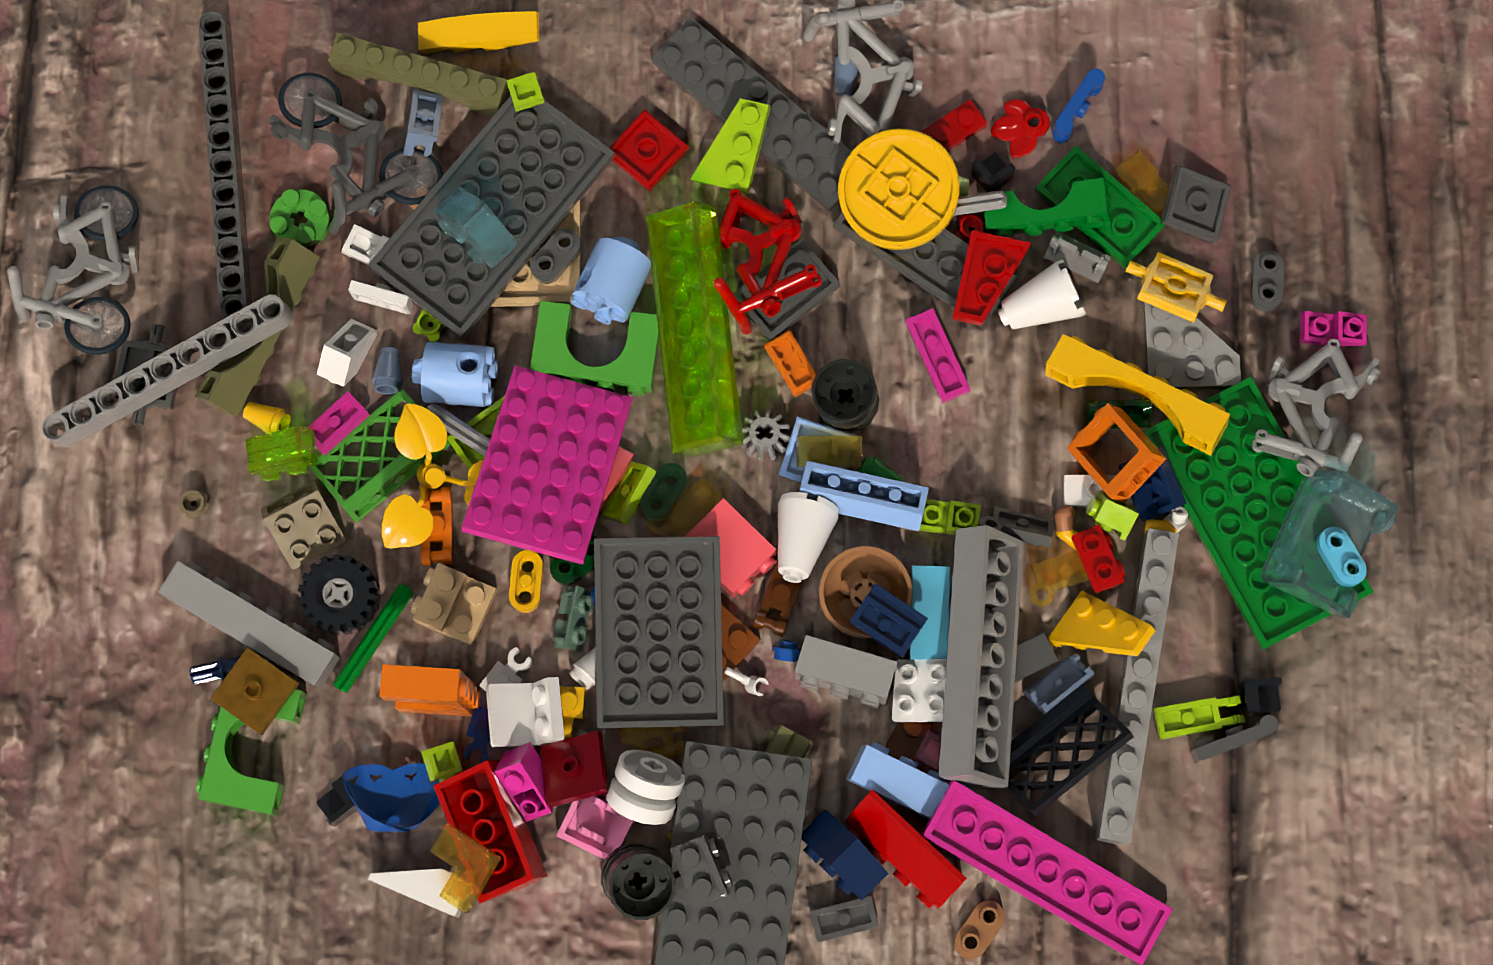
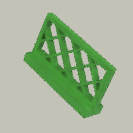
M403 388L367 417L325 456L322 454L308 466L356 523L417 473L418 467L426 459V455L420 459H410L402 454L397 458L387 457L389 443H395L394 437H390L391 424L398 423L400 417H393L394 407L403 400L406 403L417 405ZM376 422L386 423L384 437L369 436L370 427ZM448 440L442 450L431 452L432 460L451 446ZM352 442H362L360 456H345L347 446ZM368 442L383 443L381 457L366 456ZM329 461H338L336 476L323 475L319 469ZM344 462H359L357 477L343 476ZM365 462L380 463L379 472L374 477H363ZM330 482H335V488ZM341 483H356L355 492L344 500L340 495Z

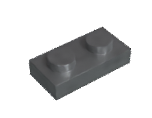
M867 896L863 900L856 899L809 911L817 943L879 927L872 896Z

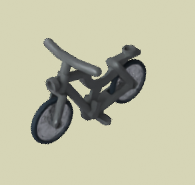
M316 73L295 75L282 85L278 95L279 108L289 122L301 127V129L290 127L273 114L269 118L272 134L281 141L286 137L305 151L310 150L315 143L327 144L334 148L340 158V164H334L329 169L330 174L336 179L331 187L335 209L334 218L328 227L330 234H338L346 221V215L356 210L364 209L368 214L376 218L385 207V203L382 200L388 197L403 204H420L442 178L441 166L431 154L425 157L423 150L415 148L412 156L403 155L404 148L392 152L384 159L379 171L380 182L375 184L378 144L384 139L386 134L384 124L376 120L378 109L376 101L369 98L364 104V112L359 115L342 106V96L334 82ZM335 122L354 132L339 137L332 132L317 128H322ZM366 144L361 190L349 177L352 166L350 149ZM345 190L350 194V196L353 199L349 201L346 200Z

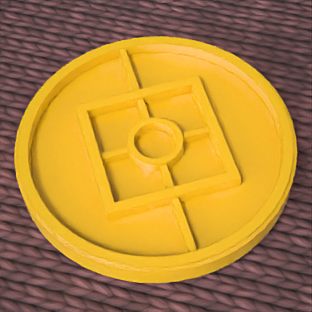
M889 129L866 138L854 148L846 159L838 182L839 203L851 228L867 242L891 250L915 248L937 237L947 227L955 214L960 195L958 172L947 150L932 137L911 129Z

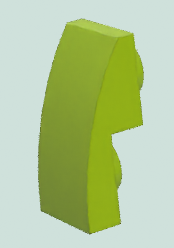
M926 499L919 531L956 535V529L976 527L979 523L981 505L953 500L943 502Z

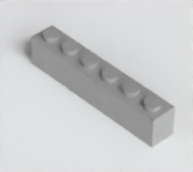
M177 561L158 591L159 594L318 689L322 688L340 657L333 653L335 649L333 645L321 638L318 639L317 643L307 638L309 631L294 622L291 627L280 622L283 618L282 615L269 607L265 611L255 607L257 600L241 592L237 596L229 591L231 585L215 576L213 581L204 577L203 574L206 570L189 561L186 566Z

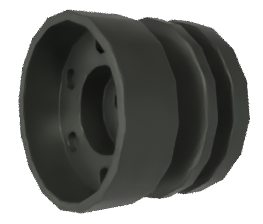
M850 359L831 361L819 370L813 380L812 396L818 415L827 426L851 433L862 430L876 416L880 399L874 376L866 366L858 361ZM841 396H852L853 402L851 404L847 401L843 403Z
M626 844L616 848L606 858L601 869V885L605 895L622 915L631 919L649 920L660 915L670 905L674 897L675 877L671 867L652 848L645 845ZM637 872L641 877L637 878L636 884H632L630 880L633 879V873Z

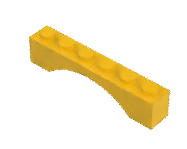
M1063 334L1046 362L1045 376L1072 389L1085 386H1108L1124 389L1144 397L1146 400H1151V403L1159 408L1175 426L1183 443L1210 456L1228 426L1230 414L1221 405L1212 402L1208 404L1198 399V396L1187 389L1179 390L1171 386L1166 379L1160 376L1152 377L1142 372V369L1133 363L1127 362L1125 364L1115 359L1106 350H1096L1088 346L1079 337H1069Z

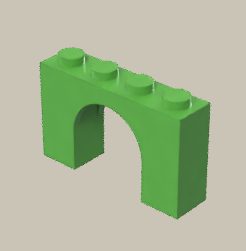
M540 301L530 365L531 370L590 386H597V388L614 392L615 389L627 390L628 394L644 396L645 392L653 393L663 324L661 315L630 312L626 345L621 355L610 364L591 367L578 362L569 352V337L573 317L571 305Z
M295 690L274 720L300 725L307 694L301 690ZM220 707L219 713H216L212 720L211 730L214 732L212 744L207 745L204 753V762H207L204 775L201 774L197 781L196 792L199 793L198 799L278 816L285 786L277 782L245 776L237 769L232 759V742L238 730L245 723Z

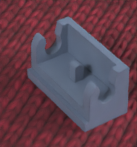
M413 90L403 155L412 156L416 145L425 147V157L431 154L434 141L437 142L443 95Z
M1071 653L1023 693L1043 716L1080 685L1086 683L1095 673L1090 667H1085L1082 664L1077 653Z

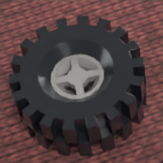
M333 554V558L325 556L320 558L321 563H312L309 566L312 570L309 574L304 572L302 576L304 583L303 585L299 584L298 591L301 593V597L298 600L299 604L303 607L302 612L319 629L326 633L330 632L333 635H340V633L349 635L353 634L352 630L354 629L360 631L365 628L363 624L366 621L370 623L374 618L372 616L373 611H378L379 608L377 599H380V591L377 588L379 584L373 573L361 561H357L348 555L342 557L340 554Z

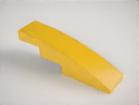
M537 11L472 14L418 23V51L423 54L448 49L458 53L483 48L488 52L540 41L539 13Z

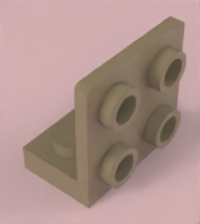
M316 480L261 508L263 521L292 569H296L346 542L342 530L323 499L321 489Z

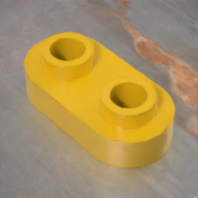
M523 550L516 554L511 567L509 601L517 611L522 613L534 611L541 601L544 564L541 557L531 550ZM528 562L534 564V569L531 572L523 571V566ZM523 593L531 594L529 602L523 603L520 601Z

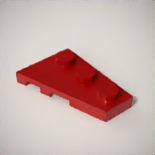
M972 230L952 320L982 326L1031 247V243Z

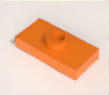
M790 330L764 344V349L794 398L812 388L813 380L817 374Z

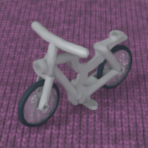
M104 185L88 190L79 198L74 209L75 220L71 222L67 219V196H61L60 202H54L53 218L59 221V240L63 244L72 243L76 248L77 254L74 262L66 269H61L57 265L50 267L40 298L35 299L24 295L20 270L17 266H10L7 270L11 297L19 319L23 322L29 321L31 318L30 309L36 313L35 326L37 328L51 329L54 326V319L58 320V322L64 324L65 335L70 344L77 350L91 355L110 353L126 341L131 327L129 315L118 302L104 297H92L82 300L72 308L67 306L109 284L121 285L127 282L130 276L127 265L131 266L132 273H138L139 271L136 246H129V254H122L119 251L117 240L127 235L135 227L139 217L137 202L126 190L116 186ZM83 235H87L95 240L105 241L109 261L90 255L88 244ZM84 269L100 274V276L53 300L57 286L69 283L78 277Z

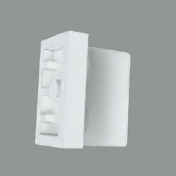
M947 659L897 660L892 707L893 721L943 722V697L945 694V667Z
M547 677L534 683H497L486 686L490 742L492 747H515L529 742L533 746H543L564 740L559 677Z

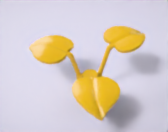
M407 403L403 407L402 414L395 428V445L399 452L407 458L420 459L426 455V459L418 467L416 473L417 479L421 483L419 486L418 502L416 503L411 496L402 494L391 500L385 509L381 524V535L386 548L416 546L430 536L433 529V516L429 510L422 507L427 488H438L444 481L466 486L464 500L469 505L484 461L480 460L470 467L467 474L468 481L445 475L442 467L431 462V452L440 451L446 445L447 431L445 425L430 410L419 405Z

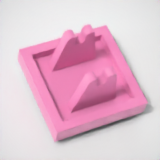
M607 793L572 802L556 836L606 860L616 848L623 846L634 820L624 817L610 807L606 800Z

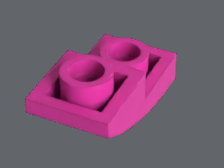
M1304 311L1300 313L1299 343L1326 345L1330 339H1337L1340 342V346H1364L1367 344V315L1341 311L1335 314Z

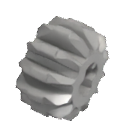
M771 409L766 410L765 417H761L760 412L755 410V420L745 417L744 423L747 427L739 428V434L744 436L740 440L741 447L749 446L747 450L749 457L758 452V461L761 462L764 460V454L766 453L769 454V458L772 461L775 460L774 450L784 454L786 448L782 443H789L791 438L789 435L784 434L790 430L789 424H780L783 420L781 414L776 415L772 419ZM770 431V439L764 437L760 440L759 432L766 433Z

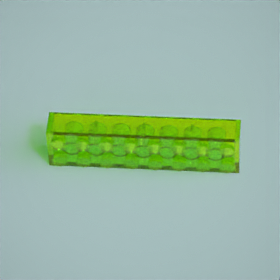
M694 201L646 216L672 453L694 457L744 445L728 307L713 285L715 278L722 277L724 279L716 207Z

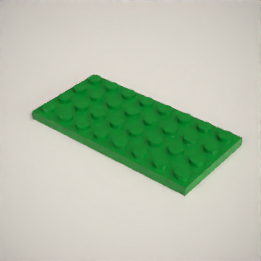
M1249 377L1204 400L1208 404L1212 402L1221 405L1230 414L1228 426L1211 456L1183 443L1177 429L1169 418L1143 431V433L1157 448L1163 447L1187 503L1182 507L1187 510L1189 521L1263 651L1373 594L1374 591L1366 577L1363 581L1352 587H1345L1337 583L1317 551L1316 539L1318 535L1329 527L1337 526L1309 477L1298 471L1297 464L1299 460L1294 461L1263 451L1255 452L1252 449V443L1258 430L1262 429L1267 431L1268 434L1282 438L1286 437L1252 377ZM1331 537V544L1334 547H1338V539ZM1351 564L1347 565L1348 572L1355 574V567Z

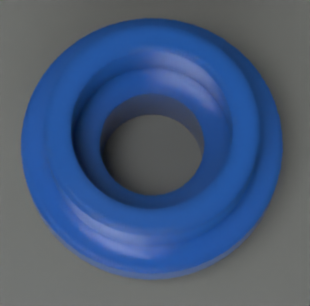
M779 640V645H772V651L775 652L774 659L789 662H798L802 648L797 647L798 642Z

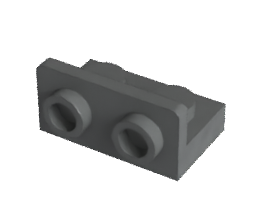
M704 834L670 849L694 909L731 894L729 887L733 886L728 870L720 868L716 857L721 856L714 838L708 839L707 834Z

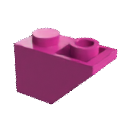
M529 742L504 752L494 773L524 821L527 822L552 813L553 807L547 806L545 801L542 759L532 743Z

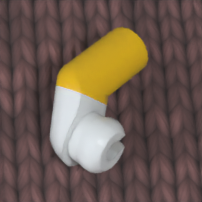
M1180 506L1173 509L1162 521L1155 519L1145 521L1144 534L1148 528L1178 533L1188 522L1187 510Z

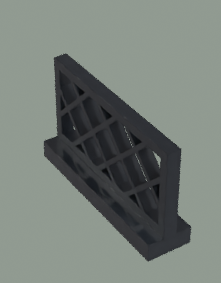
M1083 683L1011 741L1007 788L1036 817L1134 736L1122 722L1093 696L1091 690ZM1096 710L1100 713L1099 722L1084 723L1085 719ZM1104 730H1118L1121 733L1111 741H1103ZM1083 731H1097L1096 741L1081 742ZM1069 732H1076L1074 742L1060 743V740ZM1073 750L1071 761L1057 762L1058 751ZM1080 750H1094V755L1090 759L1078 761ZM1051 751L1050 762L1035 763L1036 759L1044 752ZM1070 769L1069 776L1063 781H1054L1055 770ZM1048 770L1046 781L1032 782L1034 771ZM1021 771H1027L1025 782L1010 781ZM1045 789L1044 796L1033 804L1029 800L1031 790Z

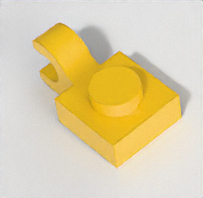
M560 686L564 740L573 737L574 720H584L585 687Z

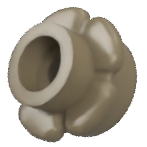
M188 490L180 498L179 509L181 513L186 514L187 518L197 519L201 514L204 515L208 511V497L201 490ZM192 502H197V505L192 507Z

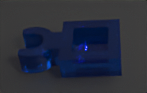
M480 706L474 709L466 736L474 738L473 743L469 744L464 751V758L470 760L474 750L482 752L480 763L489 759L487 745L488 743L491 744L488 709Z

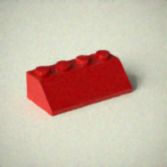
M487 760L433 785L479 904L520 890L548 877L527 823L494 773L500 760Z
M873 789L845 820V823L849 826L847 829L860 841L864 840L872 847L869 852L880 864L883 865L887 861L895 869L892 875L902 885L907 887L910 883L919 892L916 898L928 909L934 906L938 910L967 879Z

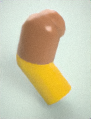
M1065 505L1055 513V533L1076 551L1071 540L1072 536L1078 533L1074 530L1076 511L1073 507Z

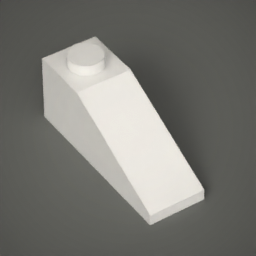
M453 866L449 872L444 869L370 873L368 880L457 918L460 917L473 887L471 881L467 880L468 873Z

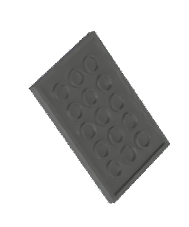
M720 536L594 539L597 728L724 725Z

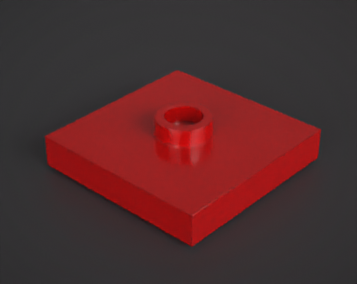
M645 109L609 147V149L615 152V158L612 161L649 192L658 185L690 150L684 141Z

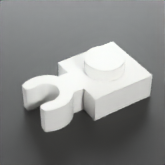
M515 647L508 654L506 666L497 661L479 686L486 691L488 684L523 683V680L517 675L520 671L527 670L533 660L527 657L524 663L517 664L515 657L520 650Z

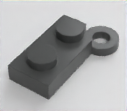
M994 507L992 517L985 516L980 518L978 526L990 525L994 529L1021 541L1028 542L1031 545L1050 547L1055 520Z

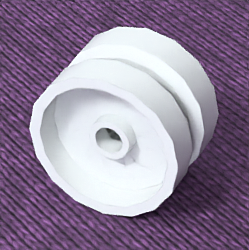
M628 750L620 754L615 769L616 777L611 780L606 796L610 807L624 817L643 824L658 825L667 823L672 819L677 803L676 797L680 795L686 775L682 774V768L672 760L650 751Z

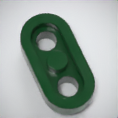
M592 535L589 546H594V539L599 537ZM586 554L583 565L554 557L550 564V573L553 579L561 585L574 584L594 570V555ZM564 563L571 565V569L567 573L560 572V566Z

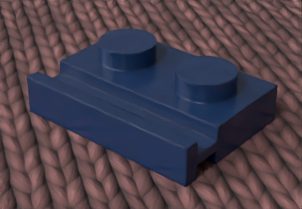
M874 584L849 623L903 658L928 618L882 587Z

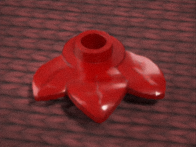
M1015 99L1005 102L1004 110L1006 116L1001 117L994 123L991 134L997 139L1007 142L1011 141L1010 156L1012 159H1017L1035 150L1038 138L1044 136L1049 130L1050 119L1044 110L1031 108L1026 101ZM1033 118L1039 119V124L1036 127L1029 125Z

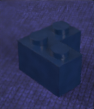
M826 809L803 831L802 841L807 845L803 851L815 863L821 860L822 862L819 866L831 878L835 875L838 877L835 883L846 895L853 892L859 899L863 900L889 874L862 842Z

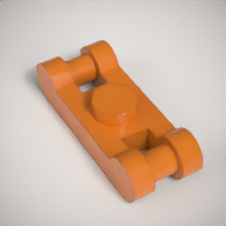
M441 487V490L427 488L422 507L429 510L432 514L433 529L430 536L421 543V565L432 566V563L443 562V565H453L452 487ZM431 502H442V510L432 511ZM432 543H443L442 550L432 551Z

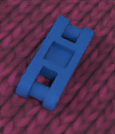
M1092 69L1088 72L1056 120L1053 130L1054 141L1064 144L1070 139L1073 122L1077 116L1082 119L1091 105L1088 102L1089 98L1101 93L1105 81L1103 71Z

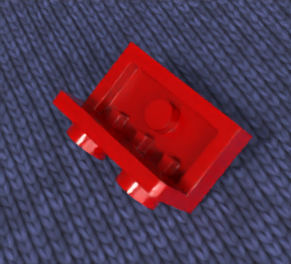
M1099 524L1074 534L1071 540L1094 592L1099 593L1107 589L1111 592L1121 588L1125 582L1123 578L1126 575L1119 560L1116 561L1111 551L1113 544L1108 533L1103 532Z

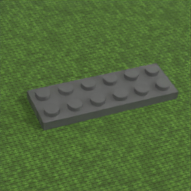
M843 212L833 224L834 229L951 308H955L969 244L944 229L937 237L921 246L905 250L885 249L861 238L851 228ZM1014 274L1010 279L1009 283L1007 284V286L1005 287L1004 291L1002 292L1001 296L999 297L998 301L996 302L995 306L991 310L984 324L980 326L981 328H983V326L994 313V311L999 306L1001 301L1004 299L1006 294L1009 292L1011 287L1017 281V276H1015Z

